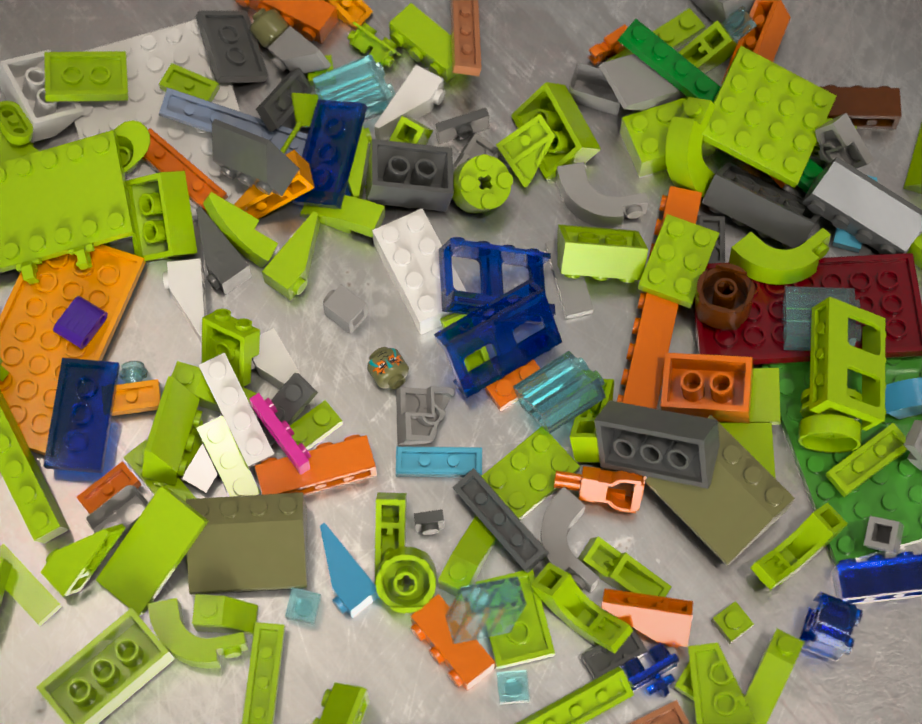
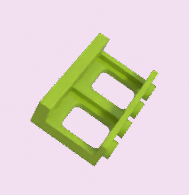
M830 296L812 307L810 411L819 414L828 408H833L862 419V429L865 431L885 421L886 331L884 317ZM848 318L866 324L862 332V349L851 346L848 342ZM847 369L862 374L863 402L851 398L847 393Z

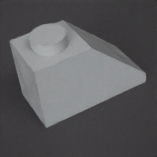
M291 26L268 47L275 56L272 61L282 71L287 69L291 72L300 68L304 74L328 69L331 66L322 52Z

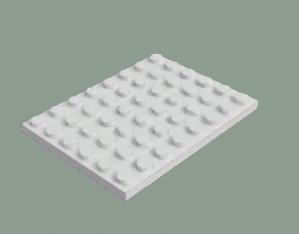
M192 20L83 51H126L128 101H79L84 111L74 121L79 139L114 130L126 121L134 120L141 122L147 129L151 128L222 188L228 196L225 200L234 205L249 187L241 183L237 177L231 180L220 173L221 167L213 161L212 133L159 116L166 93L160 89L159 82L171 63L216 81L197 21ZM219 83L220 89L212 103L240 112L231 83ZM141 159L137 167L131 173L125 175V180L158 172L145 160ZM189 199L192 220H198L196 209L199 207ZM132 236L115 240L109 243L110 245H114L120 242L131 240Z

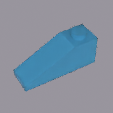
M324 522L320 525L331 585L335 596L332 601L342 614L347 611L353 618L379 598L376 585Z

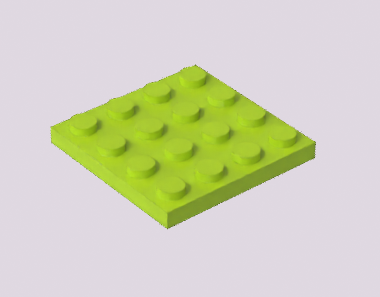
M740 46L713 102L716 106L706 129L702 133V140L794 188L798 184L817 142L815 130L825 123L836 95Z

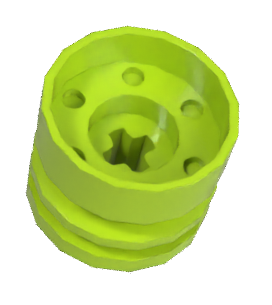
M810 388L804 390L801 394L802 406L800 407V413L804 417L799 423L798 441L800 445L813 451L825 453H843L858 449L861 445L862 427L858 422L860 418L833 408H828L819 414L810 411ZM847 388V393L851 398L863 402V397L859 392Z

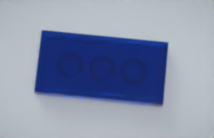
M317 100L302 156L309 163L315 188L291 202L299 205L341 209L366 116L367 105L359 102Z
M62 358L43 464L45 469L103 473L120 369L118 362Z

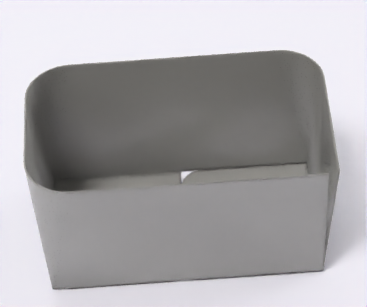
M579 63L577 73L576 64L569 87V92L575 103L617 116L621 103L601 98L606 93L615 95L601 69ZM580 86H588L593 90V95L577 91L576 89Z
M133 485L125 486L85 518L89 523L88 526L94 533L102 530L109 522H117L126 527L110 550L123 541L137 521L135 519L131 523L126 519L125 511L127 507L137 503L145 509L148 505L146 498Z

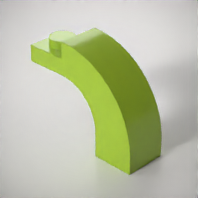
M688 97L680 117L673 116L668 128L665 147L666 166L669 177L675 187L702 192L701 198H704L715 173L706 166L702 157V133L706 129L716 105L711 100Z
M822 228L799 247L781 250L768 246L754 233L750 232L731 247L729 263L743 268L749 278L762 283L774 285L796 283L816 273L819 260L829 251L828 245L831 234Z
M827 502L814 511L780 545L757 560L750 569L758 576L761 582L772 590L805 566L848 523Z
M550 562L531 583L532 588L545 605L568 627L594 646L601 645L615 654L633 632L628 623L603 610L590 600L577 586L571 574Z
M177 598L148 603L150 622L156 636L172 656L185 664L205 669L221 668L219 656L224 655V658H234L242 655V651L249 650L244 632L215 638H201L191 634L185 628L182 607Z

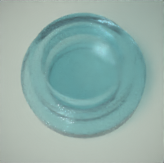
M140 361L125 362L121 365L122 370L119 371V378L126 383L140 382L148 376L144 363Z

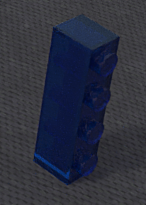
M912 551L902 552L894 558L886 559L885 555H875L867 558V561L856 562L854 558L839 561L831 571L838 606L922 596V554L914 555Z

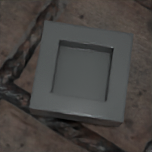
M443 509L414 513L416 533L422 532L423 535H432L438 533L439 529H445Z

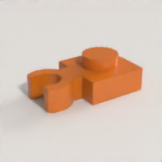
M625 24L604 37L602 43L596 44L589 49L591 55L588 56V59L594 66L603 61L606 56L610 58L626 49L618 41L623 32L628 28Z

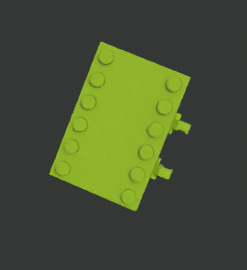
M113 130L0 162V273L17 269L18 272L22 271L23 280L31 285L40 282L37 279L36 273L38 272L37 265L41 264L42 261L66 254H75L78 259L76 266L84 270L93 267L90 252L95 251L94 246L136 235L117 134Z

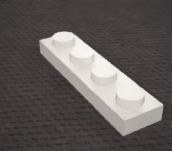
M225 353L200 364L199 367L248 468L274 457L273 450Z

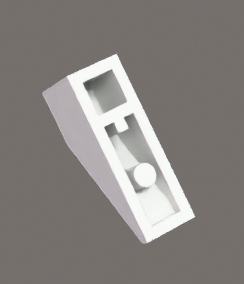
M415 65L374 125L375 139L382 140L391 135L401 116L417 120L430 113L435 104L439 105L445 96L443 78Z
M201 259L167 262L168 272H163L164 287L170 290L175 303L202 343V317L207 315L204 268Z
M274 328L261 334L259 355L252 358L251 370L255 368L261 378L281 389L294 373L300 374ZM314 398L307 405L310 409L316 407Z

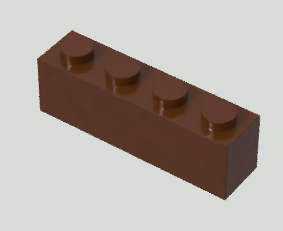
M826 85L821 87L836 95L827 119H834L847 113L853 125L857 126L856 129L896 130L902 117L900 88H891L889 86L870 88L860 85L852 87Z

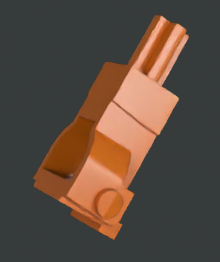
M583 466L582 474L556 471L554 488L562 489L565 487L568 490L579 491V500L608 503L615 510L636 513V510L639 511L643 497L646 476ZM619 483L634 484V491H631V496H625L626 490L608 488V486L614 487Z

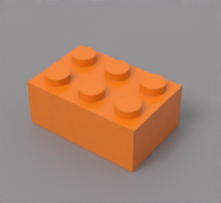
M665 352L661 410L708 418L712 415L718 422L749 423L753 357Z

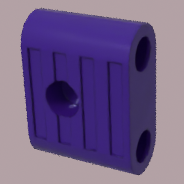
M77 296L58 319L53 331L83 349L103 325L108 313L81 296Z

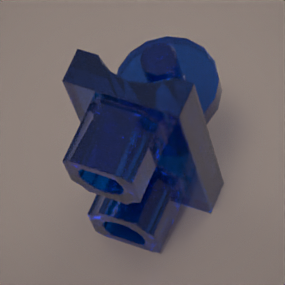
M659 643L647 652L654 664L653 666L645 670L638 657L624 664L623 668L633 692L653 681V684L645 688L649 696L657 691L662 697L670 695L667 686L675 682V678L671 673L663 678L662 675L676 668L680 659L676 653L671 655L666 647Z

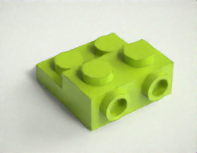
M224 308L217 309L202 317V363L225 353L240 385L244 387L250 384L251 360L259 355L260 329L252 326V321L249 319L232 317L231 311Z

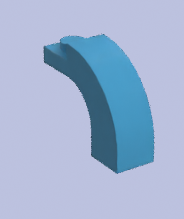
M922 377L887 384L885 389L886 413L897 419L922 414Z

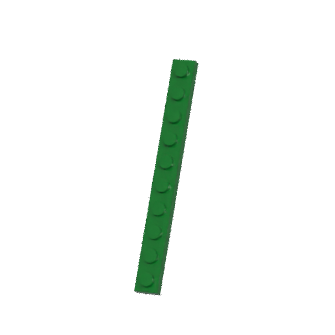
M635 19L620 36L618 41L685 96L714 102L721 86L639 20ZM809 158L797 186L807 193L815 177L824 169Z

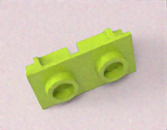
M353 22L358 28L356 31H351L347 37L350 45L356 47L364 54L372 46L373 49L368 56L379 63L380 66L390 68L394 63L392 58L394 54L402 56L395 50L398 45L387 37L380 40L375 36L377 31L365 22L362 26Z

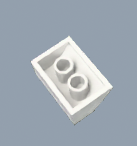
M50 49L0 61V88L7 101L17 103L33 125V138L31 142L55 137L84 112L79 101L46 102L44 52H51Z

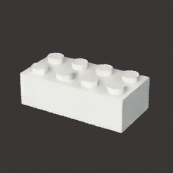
M419 209L372 230L374 246L420 335L442 326L440 319L456 311L466 308L471 313V299L423 209Z

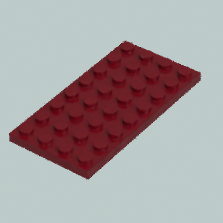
M913 253L825 257L819 260L815 274L805 280L792 284H766L750 278L755 287L752 308L747 320L737 330L716 329L700 322L695 310V298L693 301L699 354L753 357V365L810 362L812 307L830 296L885 318L886 358L922 356V302ZM708 263L706 270L715 268L716 265L721 263ZM848 318V342L851 346L862 349V332L866 324Z

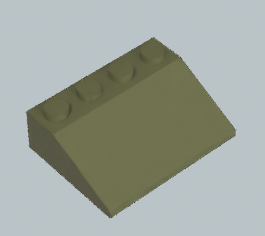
M712 415L708 417V419L716 420ZM718 422L720 446L711 485L708 489L648 477L645 483L728 566L790 509L795 498Z
M303 492L186 499L187 504L209 521L187 552L190 594L307 588V505Z

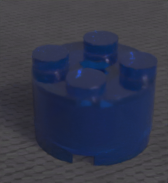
M819 592L814 598V601L818 602L816 608L808 609L802 625L800 639L805 641L802 649L837 661L843 654H850L854 645V638L851 635L854 626L857 627L859 625L863 611L858 609L853 603L824 592Z

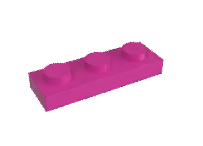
M260 393L249 399L251 408L300 475L310 469L308 460L311 457L310 453L302 443L297 445L291 436L294 435V432L285 420L280 422L275 414L278 411L269 398L264 400Z

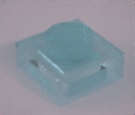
M744 6L731 13L722 22L735 42L739 41L757 26Z
M292 588L285 618L315 625L322 598L321 594Z
M527 670L497 673L500 705L530 702Z

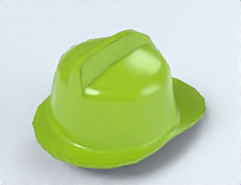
M134 120L126 121L113 130L117 134L124 175L131 173L137 167L138 162L147 153L150 145V133L147 127L141 122Z

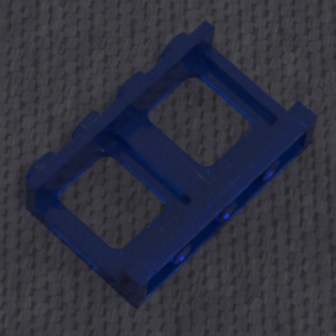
M462 237L450 238L438 249L442 312L543 325L556 315L555 304L546 303L543 265L551 259V253L540 252L536 248L520 249L515 248L513 245H494L488 241H467ZM452 257L478 261L481 293L458 291L454 288ZM502 264L521 266L528 269L531 300L505 296Z
M532 279L525 281L434 334L437 343L445 351L456 379L453 380V383L466 398L480 392L490 384L504 378L507 374L528 364L531 360L562 343L545 291ZM536 316H540L544 328L516 343L513 335L515 328ZM492 344L496 356L468 372L464 363L465 358L482 347Z

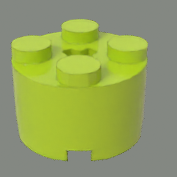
M486 154L475 156L458 165L453 171L454 194L452 198L458 207L468 213L487 212L499 207L506 201L511 191L513 177L499 159Z
M400 547L387 553L380 563L376 577L378 596L389 608L396 612L413 613L420 610L431 600L435 592L437 572L434 562L427 552L415 547ZM403 575L409 576L411 579L410 584H405L404 579H402Z

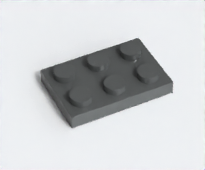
M198 11L196 21L216 82H265L268 78V73L256 37L250 30L251 22L247 11Z

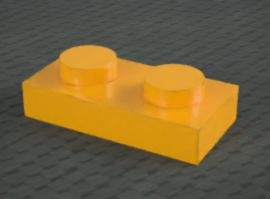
M159 380L102 387L105 417L157 410L161 400Z

